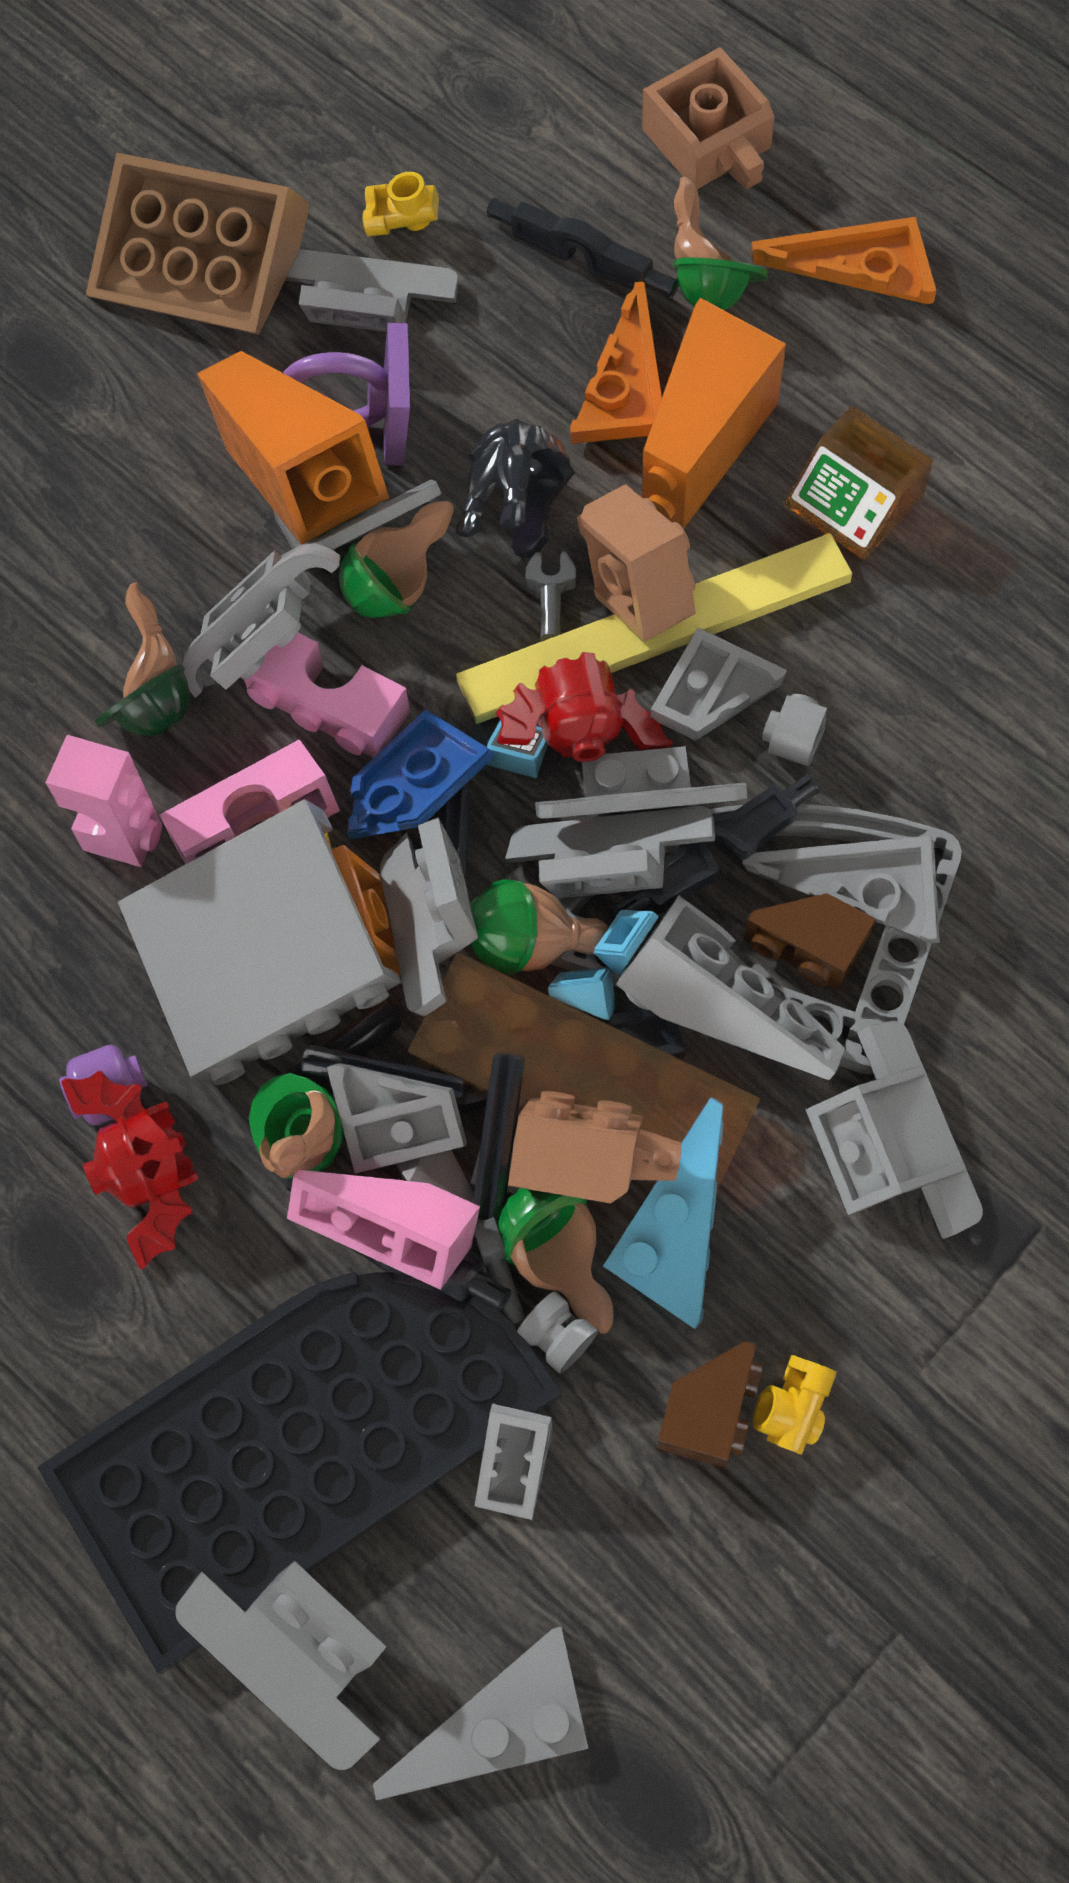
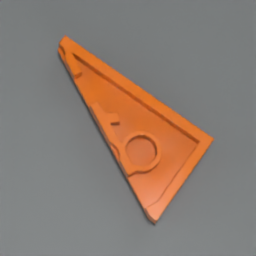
M916 216L752 241L750 255L752 263L923 304H932L935 300L936 287Z
M635 282L633 290L625 298L621 308V317L614 334L610 333L597 363V373L590 380L585 391V401L579 415L571 423V444L648 436L662 396L644 282Z

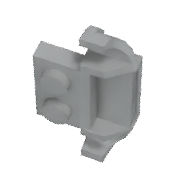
M319 544L297 546L283 557L274 550L204 616L200 635L193 640L184 655V674L188 681L189 691L196 698L203 690L205 679L200 674L199 667L207 659L213 663L210 676L224 689H227L238 678L241 677L243 680H247L253 676L264 662V655L276 644L279 647L288 644L301 627L299 621L302 600L310 593L311 582L304 571L308 568L319 567L332 573L339 567L340 555L332 549Z

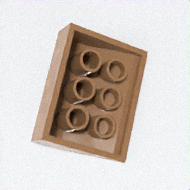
M116 153L86 296L259 335L300 250L310 202L286 186Z

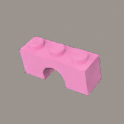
M299 632L285 646L279 647L276 644L264 655V662L257 672L249 679L244 680L248 695L257 704L267 709L277 707L291 714L292 719L308 731L317 732L319 729L333 736L343 749L354 755H361L363 752L374 758L391 742L410 713L406 688L361 665L354 677L342 687L325 689L315 685V679L324 668L318 642Z
M67 735L47 778L46 785L59 807L78 812L71 830L81 848L90 853L142 867L148 851L153 852L158 846L162 834V823L129 752Z
M297 740L161 813L159 816L185 864L244 833L252 825L265 821L304 799L324 810L327 817L334 815L340 810L325 774L302 742Z

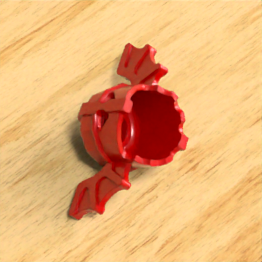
M582 652L576 660L568 658L559 659L552 667L544 665L539 669V676L535 683L536 690L527 688L523 683H518L513 690L515 697L513 702L508 705H501L496 712V715L501 720V731L497 738L499 744L529 745L535 737L536 725L538 723L542 728L545 741L554 751L560 752L563 757L574 758L578 762H591L602 757L605 753L604 747L619 735L621 726L627 731L635 746L641 751L670 748L673 745V742L663 733L661 724L650 717V712L642 708L637 702L635 692L632 689L621 695L616 694L608 663L604 660L598 661L595 653Z
M101 1070L84 1079L65 1078L61 1083L75 1114L109 1115L116 1121L99 1129L96 1135L94 1160L83 1164L87 1180L94 1194L98 1195L107 1191L125 1206L131 1208L150 1201L149 1212L126 1237L139 1269H144L154 1256L161 1252L175 1249L174 1235L176 1228L181 1220L193 1211L192 1206L187 1204L179 1194L180 1188L198 1180L196 1171H191L194 1166L190 1157L184 1155V1148L187 1146L185 1138L181 1131H176L173 1128L175 1120L171 1112H167L170 1109L167 1102L157 1104L148 1109L143 1107L141 1103V1084L136 1083L128 1086L116 1084L109 1080Z

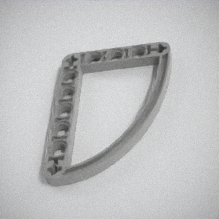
M815 804L799 805L796 808L795 821L774 835L817 837L855 843L931 835L934 841V848H939L943 851L942 860L939 862L936 870L939 921L962 853L958 840L944 830L898 817L858 809ZM743 805L726 806L710 810L712 815L721 812H734ZM679 845L665 846V853L678 850ZM594 895L559 898L557 900L562 904L570 917L584 919L577 914ZM885 926L855 1012L773 983L770 984L773 987L774 993L782 1001L785 999L797 1001L812 1016H821L827 1019L833 1030L831 1035L838 1042L843 1025L850 1027L851 1029L844 1045L845 1050L839 1066L858 1073L871 1075L874 1073L867 1057L861 1055L862 1046L856 1043H861L857 1031L869 1025L897 1021L904 1025L932 944ZM894 939H908L917 947L918 956L911 962H899L889 954L888 944ZM574 950L563 953L551 963L569 971L604 968L597 962L595 955H586V958L582 959L579 958L580 952ZM611 970L613 986L620 988L616 983L621 975H617ZM879 986H890L900 994L901 1005L895 1010H882L873 1003L871 993Z

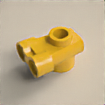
M403 172L396 175L389 184L366 186L365 188L366 209L363 211V225L368 237L390 234V230L402 227L418 231L427 227L431 221L438 220L439 198L436 187L434 185L426 186L422 176L416 172Z
M791 1355L783 1380H785L783 1389L769 1385L760 1394L753 1412L754 1429L767 1434V1441L802 1455L806 1443L813 1445L822 1434L825 1415L820 1408L825 1396H829L837 1371Z

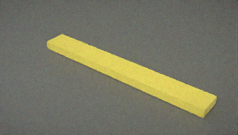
M829 533L696 583V588L692 591L696 614L645 642L616 615H611L457 673V683L475 723L479 724L497 717L496 712L501 705H508L513 702L515 698L513 690L518 683H523L527 688L536 690L535 683L539 676V669L544 665L552 667L559 659L568 658L576 660L582 652L595 653L598 661H606L611 673L689 644L697 628L711 634H716L850 583L852 572L833 536Z

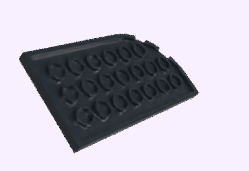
M355 1272L323 1281L286 1300L37 1468L156 1672L163 1674L202 1647L179 1624L176 1618L178 1602L201 1572L245 1612L277 1575L294 1561L309 1573L484 1451L492 1404L537 1414L559 1399L562 1393L529 1344L517 1332L518 1330L500 1312L496 1311L495 1308L470 1294L465 1300L458 1301L434 1286L410 1275L394 1272H374L357 1275Z

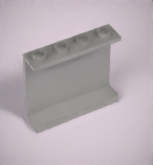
M306 799L118 901L190 1077L214 1082L215 1085L233 1081L245 1073L243 1066L260 1057L263 1060H268L286 1053L293 1047L291 1041L308 1032L314 1035L335 1027L341 1021L340 1015L355 1007L366 1009L381 1003L389 996L387 990L402 983L397 972L382 965L324 834L333 830L325 811Z

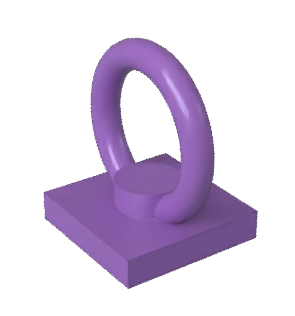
M388 323L384 368L374 361L359 355L327 352L304 357L291 364L283 372V374L300 383L311 377L327 373H344L366 380L368 382L367 405L353 411L364 418L367 427L383 419L384 465L404 466L410 412L408 323Z

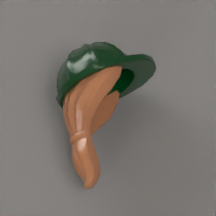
M134 582L129 585L126 591L125 605L143 636V642L128 671L123 689L124 698L95 720V724L100 728L115 720L130 732L140 735H157L165 732L182 719L189 704L190 691L184 674L185 668L182 664L177 665L175 654L161 632L162 627L158 624L154 605L141 593L138 583Z

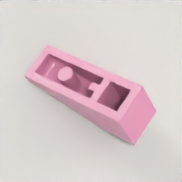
M298 1170L293 1176L287 1219L441 1290L471 1249L480 1206L429 1183Z

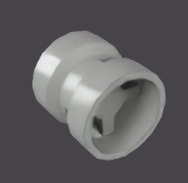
M554 1291L531 1311L520 1325L517 1333L526 1340L529 1346L541 1348L546 1353V1362L557 1373L561 1374L585 1352L597 1336L598 1330L586 1319H576L569 1312L568 1302Z

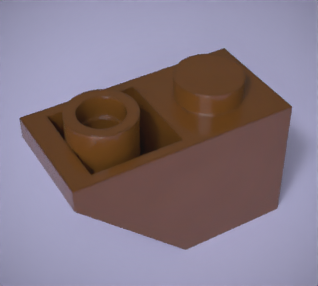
M829 893L752 911L747 919L744 940L748 941L751 948L760 956L771 961L781 959L798 969V973L808 982L819 987L829 985L839 991L869 941L876 919Z
M744 1341L673 1382L657 1443V1450L721 1468L726 1467L730 1453L741 1456L749 1426L748 1420L739 1418L744 1396L755 1398L763 1368V1363L752 1361L756 1344Z

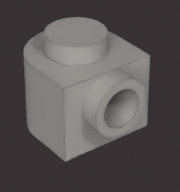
M803 694L787 695L780 713L771 711L763 731L762 740L770 743L768 753L809 767L825 730L827 708L820 706L813 698Z

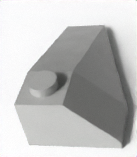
M678 896L630 961L616 985L625 991L627 997L635 1005L642 1009L651 1010L662 1019L830 1080L837 1071L845 1048L799 1002L791 999L782 1001L774 993L773 987L768 981L771 975L759 963L753 965L752 968L748 967L730 949L736 940L720 925L681 896Z

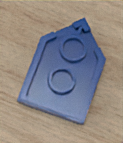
M425 709L352 777L351 795L354 800L352 816L348 818V838L351 840L417 828L418 825L425 823L495 757L493 751Z

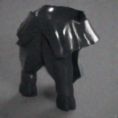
M519 419L508 423H498L487 430L481 440L467 454L472 461L467 481V499L464 502L462 516L456 525L455 533L466 538L479 532L480 516L484 508V501L493 492L495 487L499 485L504 491L503 505L505 506L501 514L500 525L504 529L515 527L510 539V548L514 550L516 556L530 558L536 552L540 553L543 546L549 541L547 519L550 505L567 485L575 471L570 464V458L565 453L561 440L547 432L542 426L530 425Z

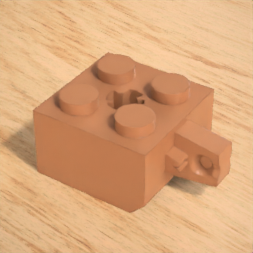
M721 47L643 89L642 130L677 171L694 182L697 189L727 172L746 190L762 181L763 176L761 173L764 169V162L759 154L771 148L774 114L768 99Z
M626 484L584 506L582 514L577 517L580 534L587 542L595 585V596L603 605L644 642L696 614L692 592L695 590L696 585L694 577L689 570L687 557L690 543L686 532L680 524L670 522L658 512L650 499H643Z
M543 1091L540 1098L531 1097L518 1116L508 1186L611 1204L628 1192L631 1180L676 1181L682 1143L642 1130L643 1116L631 1114L632 1107L630 1105L614 1101H598L597 1108L574 1104L575 1097L572 1095L554 1091Z

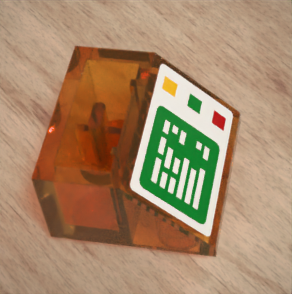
M852 405L821 437L785 499V506L825 534L831 533L835 541L865 560L925 494L933 459Z

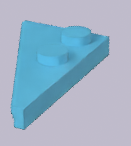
M715 1098L709 1099L682 1141L681 1158L676 1181L658 1180L603 1265V1267L694 1329L699 1327L704 1316L702 1306L706 1271L709 1269L710 1231L713 1229L719 1146L722 1145L724 1127L722 1120L724 1105Z

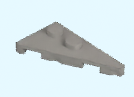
M931 835L753 853L748 859L743 860V865L749 873L811 897L829 893L874 917L877 923L931 944L940 943L934 841Z
M562 1627L551 1629L373 1783L375 1799L381 1800L588 1749Z

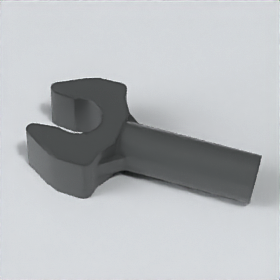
M536 552L526 566V588L541 594L540 639L545 641L561 635V594L576 588V567L568 554L562 552L560 556V571L553 576L546 575L542 572L541 553Z
M493 1217L476 1223L474 1233L488 1277L505 1288L511 1289V1295L507 1304L499 1312L514 1326L523 1323L526 1318L509 1264L504 1258V1246L495 1219Z

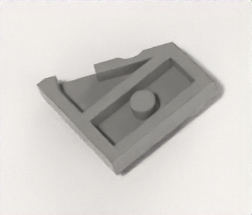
M697 628L652 706L650 717L658 723L696 741L780 687L785 679L787 670Z
M342 1063L327 1067L355 1173L461 1148L467 1144L453 1088Z

